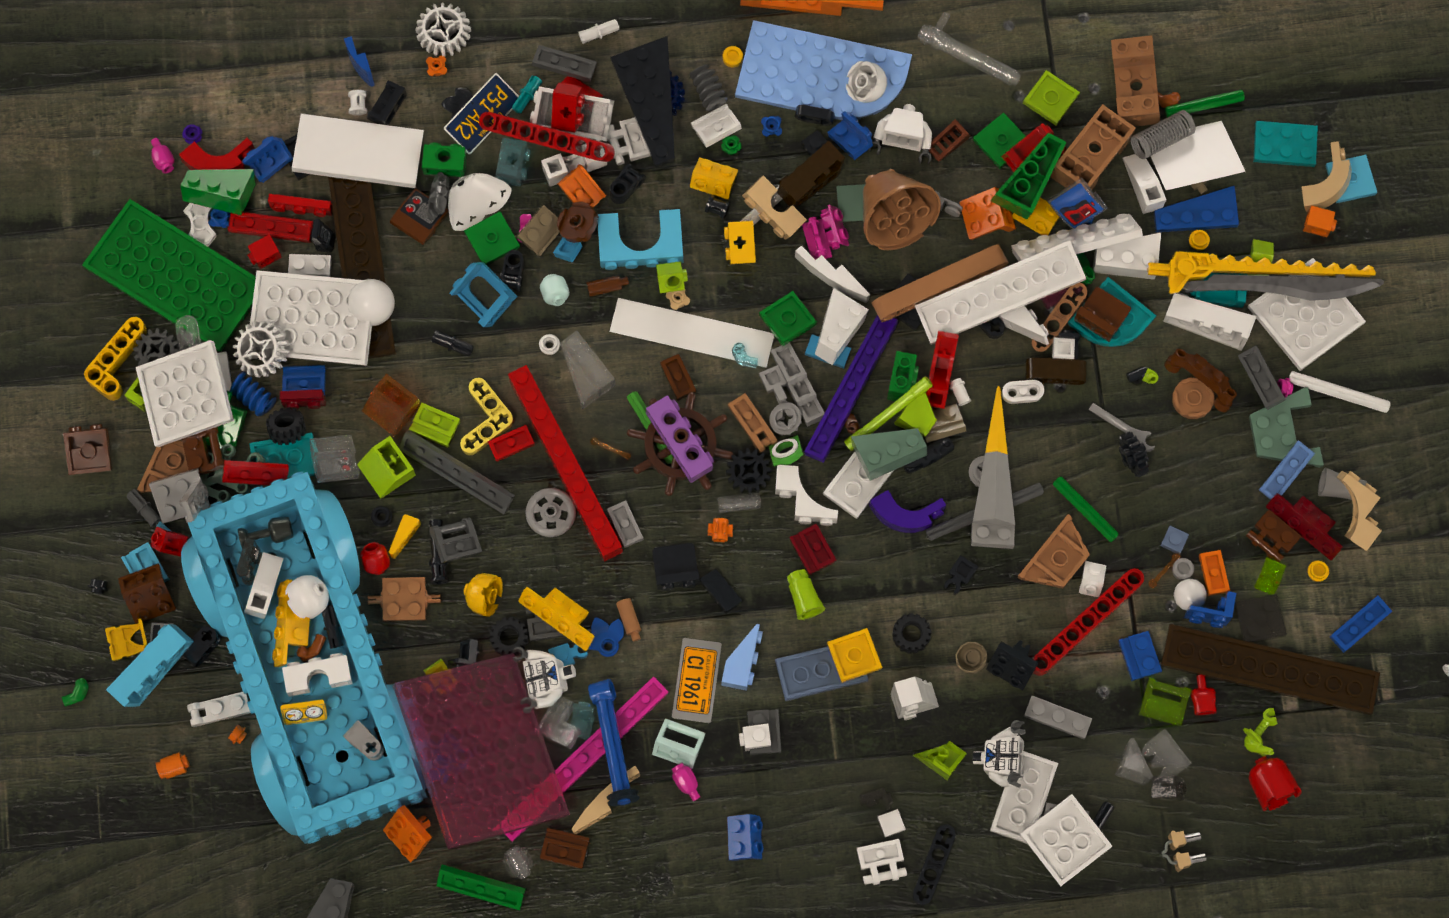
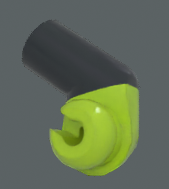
M1140 367L1126 373L1130 383L1138 379L1149 384H1155L1158 381L1157 373L1147 367Z

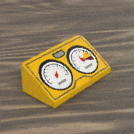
M323 699L280 706L285 725L327 719L326 703Z

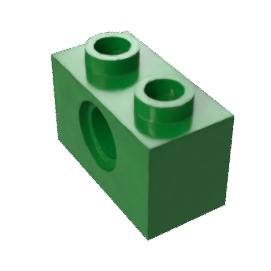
M440 143L424 144L423 174L436 175L442 172L444 175L452 177L465 176L467 156L465 147L459 144H451L450 146H442ZM443 156H448L449 160L446 162H441L440 158Z

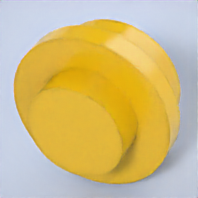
M1195 230L1190 234L1189 244L1193 249L1204 250L1208 247L1210 237L1205 231Z
M1317 560L1308 566L1307 573L1313 581L1321 582L1328 577L1329 568L1325 562Z

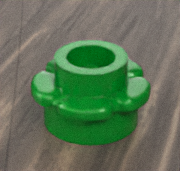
M727 136L722 140L721 148L725 153L734 155L740 151L742 144L737 136Z

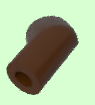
M850 413L844 425L847 431L853 434L860 429V425L855 415Z

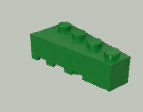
M1047 133L990 201L1027 220L1038 203L1066 145V141Z

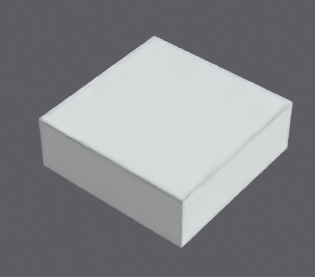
M1054 337L1052 358L1074 359L1075 339Z
M898 809L877 817L885 838L906 830Z

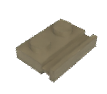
M542 205L516 237L530 250L534 251L537 256H541L560 233L557 228L558 217L546 206Z
M957 404L946 406L945 409L932 410L937 421L925 437V441L928 443L966 431V425L963 422Z

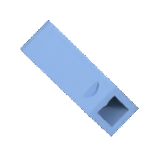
M759 624L754 626L726 660L722 686L747 691L748 685H752L754 673L751 672L752 664L756 665L759 653L755 652L756 643L761 644L763 631H759Z

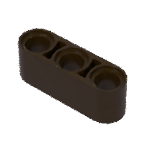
M1028 358L1026 359L1025 380H1037L1045 384L1083 385L1086 383L1087 363L1084 360Z

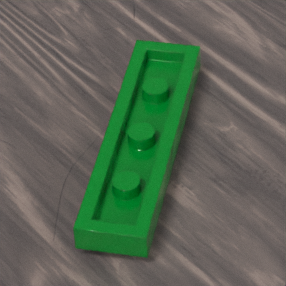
M443 864L440 867L436 885L440 888L519 911L525 893V888Z

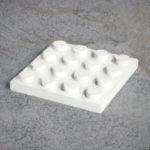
M1312 258L1305 265L1310 266L1316 261ZM1289 275V277H1325V278H1329V276ZM1266 292L1247 307L1254 316H1257L1256 319L1299 371L1303 370L1366 322L1346 297L1310 301Z
M210 340L136 367L156 447H161L234 421L214 341Z

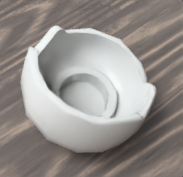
M1185 579L1175 587L1173 596L1176 604L1181 609L1187 611L1190 605L1203 606L1206 602L1207 592L1204 585L1198 580Z

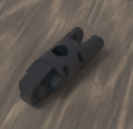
M945 437L928 444L927 456L904 465L905 472L914 473V471L916 472L942 459L954 450L952 441L949 437Z

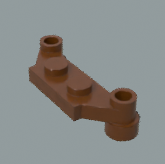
M1176 349L1174 354L1170 355L1164 363L1165 368L1171 373H1178L1181 368H1185L1218 395L1214 401V406L1217 410L1227 412L1232 406V401L1237 396V393L1230 387L1229 378L1207 362L1205 358L1197 353L1193 355L1186 353L1182 349Z

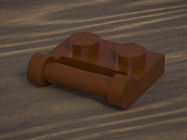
M218 427L182 439L189 471L199 468V474L204 475L223 469L225 459H222L218 441ZM207 437H209L214 457L213 463H210L205 440Z

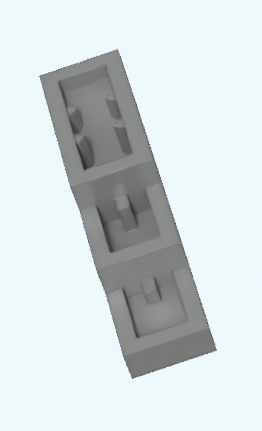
M790 342L785 346L781 345L772 349L771 354L776 365H779L787 382V388L796 406L802 413L806 426L808 427L821 421L825 412L817 400L816 393L807 378V373Z

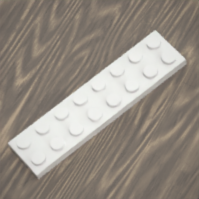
M1069 240L917 304L915 308L932 345L936 343L938 331L959 334L1085 281L1086 276Z

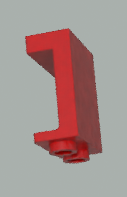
M1042 123L1001 157L1012 171L1015 172L1047 133L1054 135V132L1048 125L1045 126ZM1064 147V149H1063V151H1062V153H1061L1059 159L1062 157V155H1063V154L1065 153V151L1067 150L1066 147Z

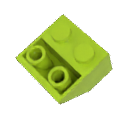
M391 436L372 447L357 464L380 499L416 476L414 469Z

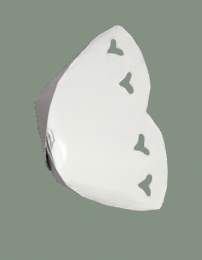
M472 173L459 178L453 183L448 193L449 217L453 230L464 231L481 222L485 215L497 212L509 199L512 188L506 182L483 173ZM462 180H464V184L461 185V186H458V183H460ZM506 190V192L503 193V197H501V191ZM491 201H492V202H497V204H493L492 207H489L490 204H491ZM470 216H476V218L472 219V221L470 222ZM458 221H459L460 223H463V225H460V224H459L458 226H456V224L458 223Z

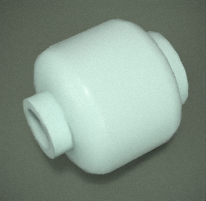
M550 274L540 284L541 294L547 304L560 306L569 297V289L566 280L562 276Z

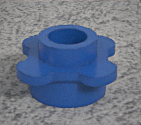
M778 116L762 118V134L765 137L774 134L776 136L781 135V118Z
M213 209L210 212L209 226L226 228L229 225V212Z

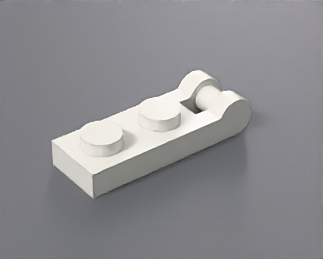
M239 692L187 705L188 712L191 713L192 717L190 720L191 727L251 713L247 704V693ZM205 710L206 716L200 717L199 711Z

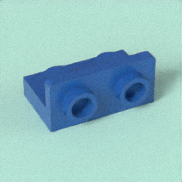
M844 111L841 113L843 120L827 133L840 148L856 160L873 146L872 133L866 126L862 127L854 115L850 116Z

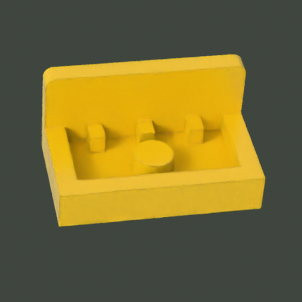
M699 157L692 173L690 188L729 199L738 169Z
M1040 197L1033 213L1027 220L1013 213L1012 217L1040 235H1049L1061 215L1051 203Z

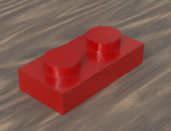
M527 425L488 441L496 462L535 445Z

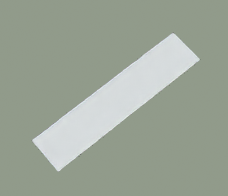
M621 298L617 300L609 331L766 368L774 339V334Z

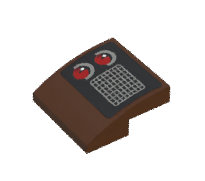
M415 188L398 208L390 223L424 245L435 233L436 227L448 216L449 210L445 208V212L438 214L436 219H429L427 216L429 197Z

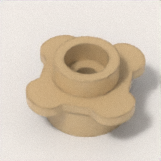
M685 290L666 293V298L670 300V306L673 310H677L684 305L687 306L690 303Z

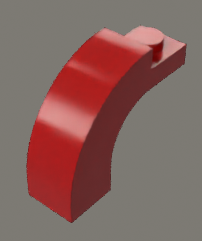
M246 138L231 152L222 156H213L204 152L194 141L179 156L181 161L190 170L245 169L242 160L249 151L255 148L253 143Z
M938 331L929 374V380L933 386L926 391L931 407L945 409L959 334Z

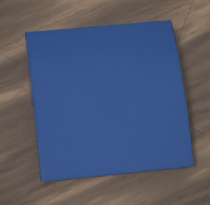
M352 36L344 38L354 69L365 83L370 87L375 86L366 54L361 53L357 55Z

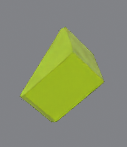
M1253 239L1250 258H1252L1253 262H1258L1265 257L1272 264L1274 243ZM1248 274L1253 276H1269V274Z

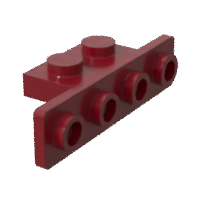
M1276 493L1266 505L1267 509L1277 515L1329 560L1332 561L1343 548L1342 545L1327 534L1336 522L1306 497L1302 496L1293 506L1280 494Z

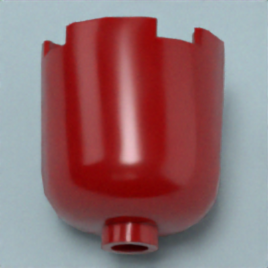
M1264 756L1255 761L1256 765L1249 772V782L1263 811H1266L1267 808L1272 811L1289 803L1287 800L1289 797L1294 795L1297 798L1302 794L1298 783L1284 760L1280 758L1268 759L1267 756Z

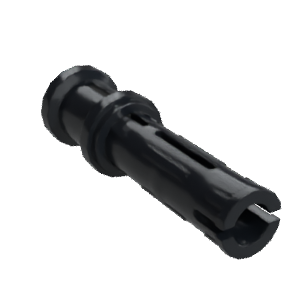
M441 519L429 521L430 527L435 525L440 527L443 523ZM430 535L432 559L429 561L432 572L430 584L449 583V578L446 574L448 562L441 563L434 539Z

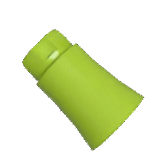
M797 570L787 576L797 619L805 620L821 614L825 607L815 591L811 578H808L806 570Z

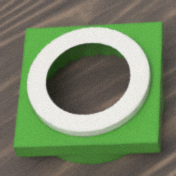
M798 435L769 446L774 466L792 464L803 456V449ZM793 447L790 451L786 453H779L783 449Z

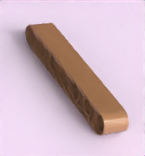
M993 245L875 299L872 305L881 322H885L915 309L917 304L1003 269L1009 262L1000 245Z

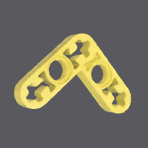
M482 378L473 379L469 383V391L489 418L461 439L460 446L466 455L478 453L488 445V441L499 437L513 425L511 412ZM474 385H483L482 390L485 393L483 398L478 390L474 392ZM494 399L497 402V406L494 409L486 408L485 403L487 400ZM500 416H503L504 418L508 416V423H500L499 425H497L498 429L500 430L496 431V428L492 424V422L494 421L496 425L500 422ZM485 427L493 430V434L488 438L481 435V431ZM478 434V437L482 441V443L480 444L479 440H477L474 443L473 449H471L470 447L466 449V442H474L476 440V436L474 435Z

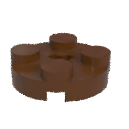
M575 202L568 210L565 208L561 212L557 220V228L562 237L569 242H587L591 239L592 233L597 227L599 216L589 204ZM580 219V223L578 225H575L574 223L578 222Z

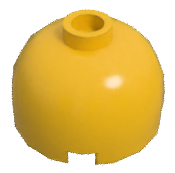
M477 574L464 587L467 606L479 615L490 617L495 613L499 605L494 604L497 595L502 597V579L494 574Z

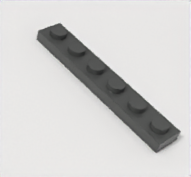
M408 430L405 433L399 446L401 452L500 513L505 514L508 511L515 496L514 494L412 431Z

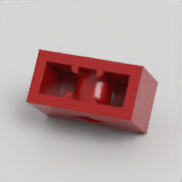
M564 83L557 84L553 91L551 128L575 133L579 125L582 126L584 114L581 113V107L584 106L585 95H582L583 87Z

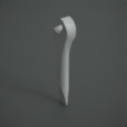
M1093 403L1089 408L1091 412L1124 433L1133 432V435H1136L1137 439L1144 443L1146 452L1154 450L1155 446H1149L1145 442V439L1151 435V432L1135 429Z

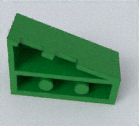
M254 169L188 170L180 186L182 198L185 202L242 216L256 186Z

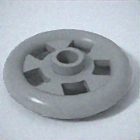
M545 488L536 492L529 499L525 511L526 520L531 529L539 535L545 537L560 536L573 525L576 518V507L566 492L557 488ZM555 497H558L563 501L561 506L553 502ZM545 498L548 502L540 507L537 502ZM554 509L555 512L553 515H549L547 510ZM561 511L568 512L566 520L559 519ZM540 512L543 520L537 522L534 514ZM547 522H556V528L548 529Z

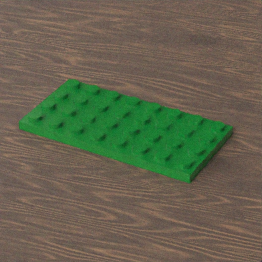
M131 199L128 200L82 264L83 268L202 342L214 341L218 352L223 350L251 310L253 304L256 276Z

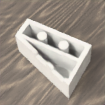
M1161 233L1146 235L1096 249L1093 262L1094 272L1155 279V275H1148L1147 268L1148 263H1159Z
M833 288L815 355L833 365L864 323L869 309Z
M918 677L894 682L891 697L898 719L904 718V720L915 718L917 713L939 707L931 682L927 683L926 680L922 681Z

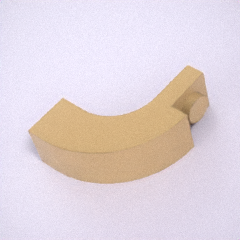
M1339 141L1331 142L1333 168L1328 178L1319 184L1302 186L1306 212H1308L1311 206L1324 209L1332 205L1345 193L1350 183L1351 163L1350 160H1346L1345 148L1340 147Z

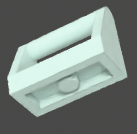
M665 718L655 741L652 755L676 764L683 762L684 766L693 769L706 733ZM668 728L698 739L695 749L664 738L666 729Z

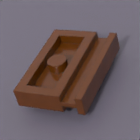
M547 828L540 860L583 869L590 838Z

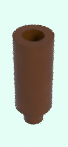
M619 275L586 282L590 297L622 290V286L629 285L628 277L620 278Z

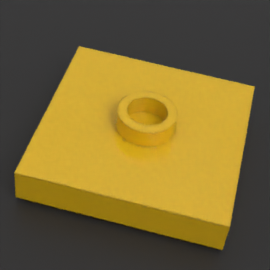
M868 628L827 642L841 683L882 669Z

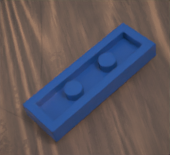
M1376 596L1336 630L1330 638L1344 653L1387 617L1392 610L1379 596Z

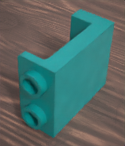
M1211 273L1207 278H1205V279L1202 280V281H1207V280H1208L1210 277H1212L1214 274H1216V275H1248V274H1241V273ZM1247 291L1190 292V296L1218 306L1243 308L1246 303Z

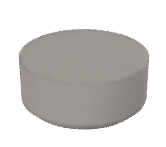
M1186 558L1176 560L1172 566V573L1178 580L1189 579L1194 572L1193 563Z

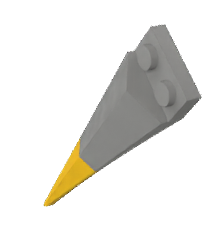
M998 386L971 526V546L1013 549L1015 517L1000 386Z

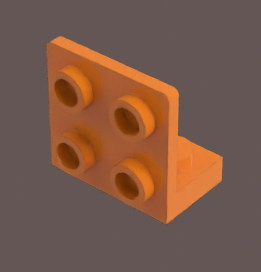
M993 187L960 201L959 204L963 208L962 215L969 239L974 240L998 229L1007 232L1016 229L1011 211L990 201L999 188Z

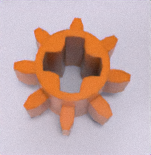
M714 518L713 524L708 523V536H712V541L727 542L728 537H733V525H729L728 519Z

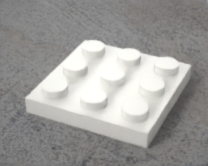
M1073 794L1020 833L1060 886L1112 847Z

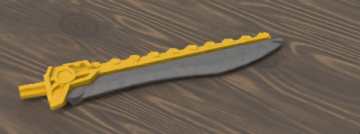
M1176 251L1168 264L1148 263L1147 268L1148 275L1168 277L1170 294L1179 293L1181 289L1186 293L1228 290L1258 291L1314 301L1357 295L1380 287L1384 283L1382 279L1345 278V276H1375L1376 271L1370 265L1362 270H1358L1357 266L1353 264L1341 269L1338 264L1332 263L1325 268L1318 261L1310 266H1306L1305 262L1301 260L1289 265L1284 259L1271 264L1270 260L1265 257L1258 262H1253L1252 258L1248 256L1240 261H1236L1235 257L1231 255L1219 260L1217 255L1213 253L1209 255V253ZM1211 273L1336 276V278L1214 274L1207 281H1202Z

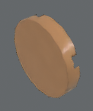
M1190 377L1182 380L1175 387L1172 394V403L1175 410L1181 416L1188 419H1199L1211 411L1214 404V392L1197 378Z

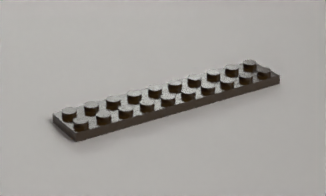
M328 177L342 278L355 280L376 279L386 284L371 182ZM391 316L384 323L372 326L368 359L396 355Z
M1169 624L1161 667L1204 675L1208 678L1367 715L1373 714L1380 672Z

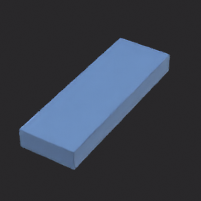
M1298 440L1259 488V491L1270 500L1276 493L1282 496L1315 453Z

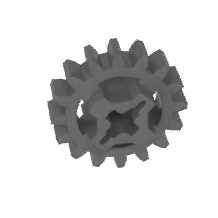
M159 328L156 329L155 333H152L149 329L147 336L141 334L142 340H136L135 342L138 347L133 348V351L137 354L134 358L136 361H139L138 365L140 366L167 356L168 350H170L169 355L179 352L176 349L179 347V344L174 342L175 337L173 335L168 337L169 333L167 330L161 334ZM155 349H157V350L160 351V352L157 354L156 352H153V351H154Z

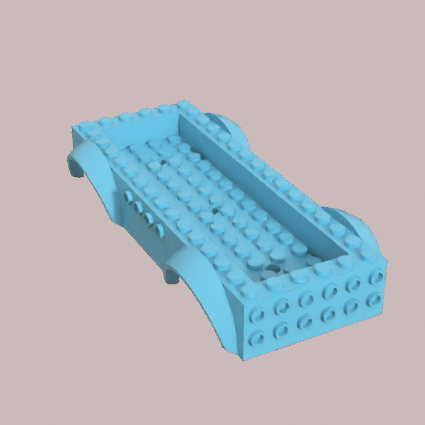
M297 472L291 478L284 481L283 479L275 480L270 486L265 488L262 486L256 487L251 490V493L246 495L237 494L232 496L231 500L227 502H215L210 505V508L201 509L196 519L188 522L192 536L183 545L181 551L183 573L190 593L205 620L219 635L229 638L226 645L229 653H234L235 655L234 668L237 674L241 673L243 681L240 684L244 694L248 693L250 701L247 702L251 714L255 713L261 729V733L254 739L251 745V762L255 779L267 807L277 822L291 835L298 836L305 844H311L319 841L324 836L338 834L345 828L359 826L362 824L361 822L369 819H378L382 817V814L396 812L403 805H414L422 802L423 799L427 798L425 789L432 782V762L426 734L419 714L406 690L399 685L386 684L380 668L383 665L379 653L375 654L373 646H375L373 636L371 633L368 634L365 627L368 626L364 613L361 614L358 607L361 606L358 595L353 594L360 585L359 560L350 525L335 495L327 490L315 489L308 472ZM289 517L293 538L281 543H274L271 537L250 541V546L247 549H242L238 536L239 528H244L250 533L267 529L268 522L272 518ZM305 531L308 535L310 544L316 557L315 559L312 558V555L310 553L307 541L304 536ZM263 552L273 553L278 557L284 558L265 619L244 613ZM227 560H230L232 563L237 581L239 583V587H236L230 567L227 564ZM312 575L322 580L328 589L329 602L327 605H333L337 623L340 624L339 631L344 646L330 649L327 632L323 629L325 628L323 616L320 613L315 618L310 619L308 646L306 648L312 645L316 634L325 636L326 641L320 654L313 658L328 659L330 655L336 653L347 655L353 684L331 688L328 676L316 674L309 682L310 693L289 697L286 693L282 668L287 667V664L291 662H300V664L304 662L301 660V657L297 656L299 647L288 645L287 664L281 667H274L272 653L276 642L274 630L277 627V618L275 616L279 599L277 588L280 582L287 579L293 581L300 576ZM322 699L325 701L327 709L326 720L292 725L284 724L281 705ZM357 720L377 740L375 728H378L387 756L384 757L383 754L379 760L372 761L352 746L343 735ZM369 747L370 751H372L373 753L376 752L375 747ZM339 751H346L348 753L347 761L343 763L336 760L337 753ZM298 757L301 758V761L303 763L305 772L308 777V781L310 783L309 786H306L304 775L302 773L300 764L297 761Z

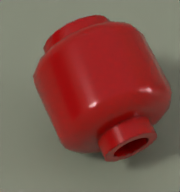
M377 542L364 546L360 553L364 570L374 575L384 573L390 566V558L386 547Z

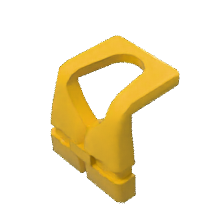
M141 618L138 619L137 624L121 625L117 628L114 626L105 629L107 641L110 644L109 649L112 661L122 660L123 657L128 658L141 653L147 645ZM138 630H141L143 645L136 644L130 640Z

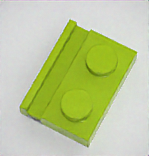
M421 403L409 430L448 448L460 423V418Z

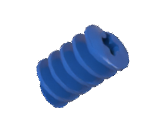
M243 371L232 383L230 391L233 392L232 395L236 396L238 401H242L244 406H248L250 411H255L256 416H263L272 409L277 398L274 397L269 400L271 393L267 392L263 395L265 388L261 387L257 390L259 383L256 381L251 385L253 378L250 376L244 379L246 372Z

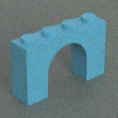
M680 209L659 210L660 238L652 248L644 251H635L623 244L619 235L618 213L598 214L601 268L606 270H614L617 267L634 269L641 265L656 267L657 264L679 261L683 263Z

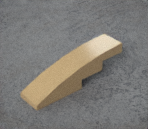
M636 766L627 771L629 783L640 777ZM612 783L601 791L583 811L572 827L573 834L577 835L612 814L608 806L609 800L607 799V796L613 793Z

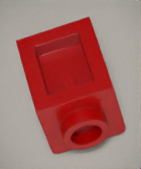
M157 526L152 534L150 546L159 552L181 557L182 547L186 543L188 536L167 531Z

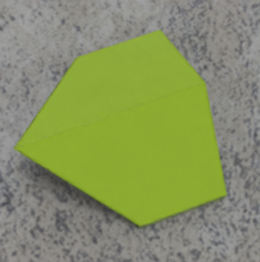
M926 392L902 410L894 422L896 426L907 430L918 428L922 436H927L937 419L934 416Z
M949 741L945 745L913 756L948 780L967 753Z

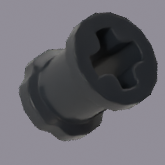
M710 195L705 212H712L725 219L731 202H723Z

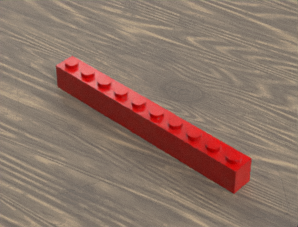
M525 365L509 373V382L603 561L605 562L623 553L620 541L529 368Z

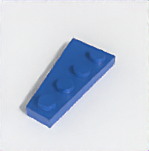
M1235 186L1155 210L1156 232L1238 227L1239 220Z

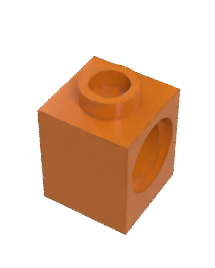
M1311 206L1307 212L1303 231L1328 237L1330 231L1334 232L1336 227L1335 212Z

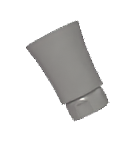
M1325 467L1319 480L1318 496L1352 500L1345 485L1337 478L1339 473ZM1361 479L1358 481L1364 486L1367 481Z

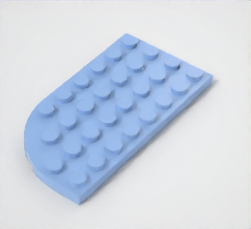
M753 20L735 98L795 111L798 105L827 109L834 112V119L843 120L841 113L845 111L850 116L854 115L857 120H860L862 117L875 115L883 111L898 97L907 79L912 54ZM859 61L875 63L886 74V90L874 102L863 103L853 100L846 90V84L849 81L847 74L851 67Z

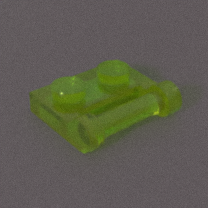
M1149 677L1139 715L1181 726L1191 689L1184 687V689L1155 681V678ZM1156 689L1180 696L1181 700L1176 702L1152 695V691Z

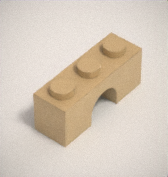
M763 175L742 195L745 198L744 202L750 208H755L760 213V219L767 224L769 223L774 228L773 231L778 237L786 240L807 219L793 205L784 212L774 210L771 205V198L778 190Z

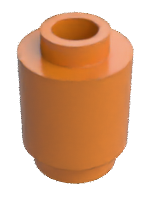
M180 752L161 758L160 762L155 763L161 779H170L187 772V768L190 767L187 756H182Z

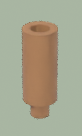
M631 598L618 601L616 605L627 636L631 635L633 642L640 640L639 632L641 627Z

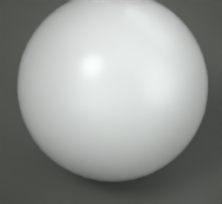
M366 279V281L356 284L351 289L347 301L349 312L359 322L366 323V321L370 320L372 326L380 325L388 320L395 307V299L391 289L384 282L376 279Z

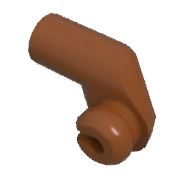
M1158 92L1159 106L1162 108L1176 105L1181 99L1178 92H1172L1164 96Z
M316 634L310 647L302 646L298 648L297 656L301 657V660L308 661L319 655L326 637Z

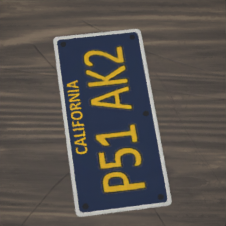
M495 73L448 122L444 130L459 145L465 147L468 154H471L491 133V131L481 128L479 124L480 116L484 112H493L507 116L512 111V106L519 95ZM493 117L489 120L490 127L494 123Z

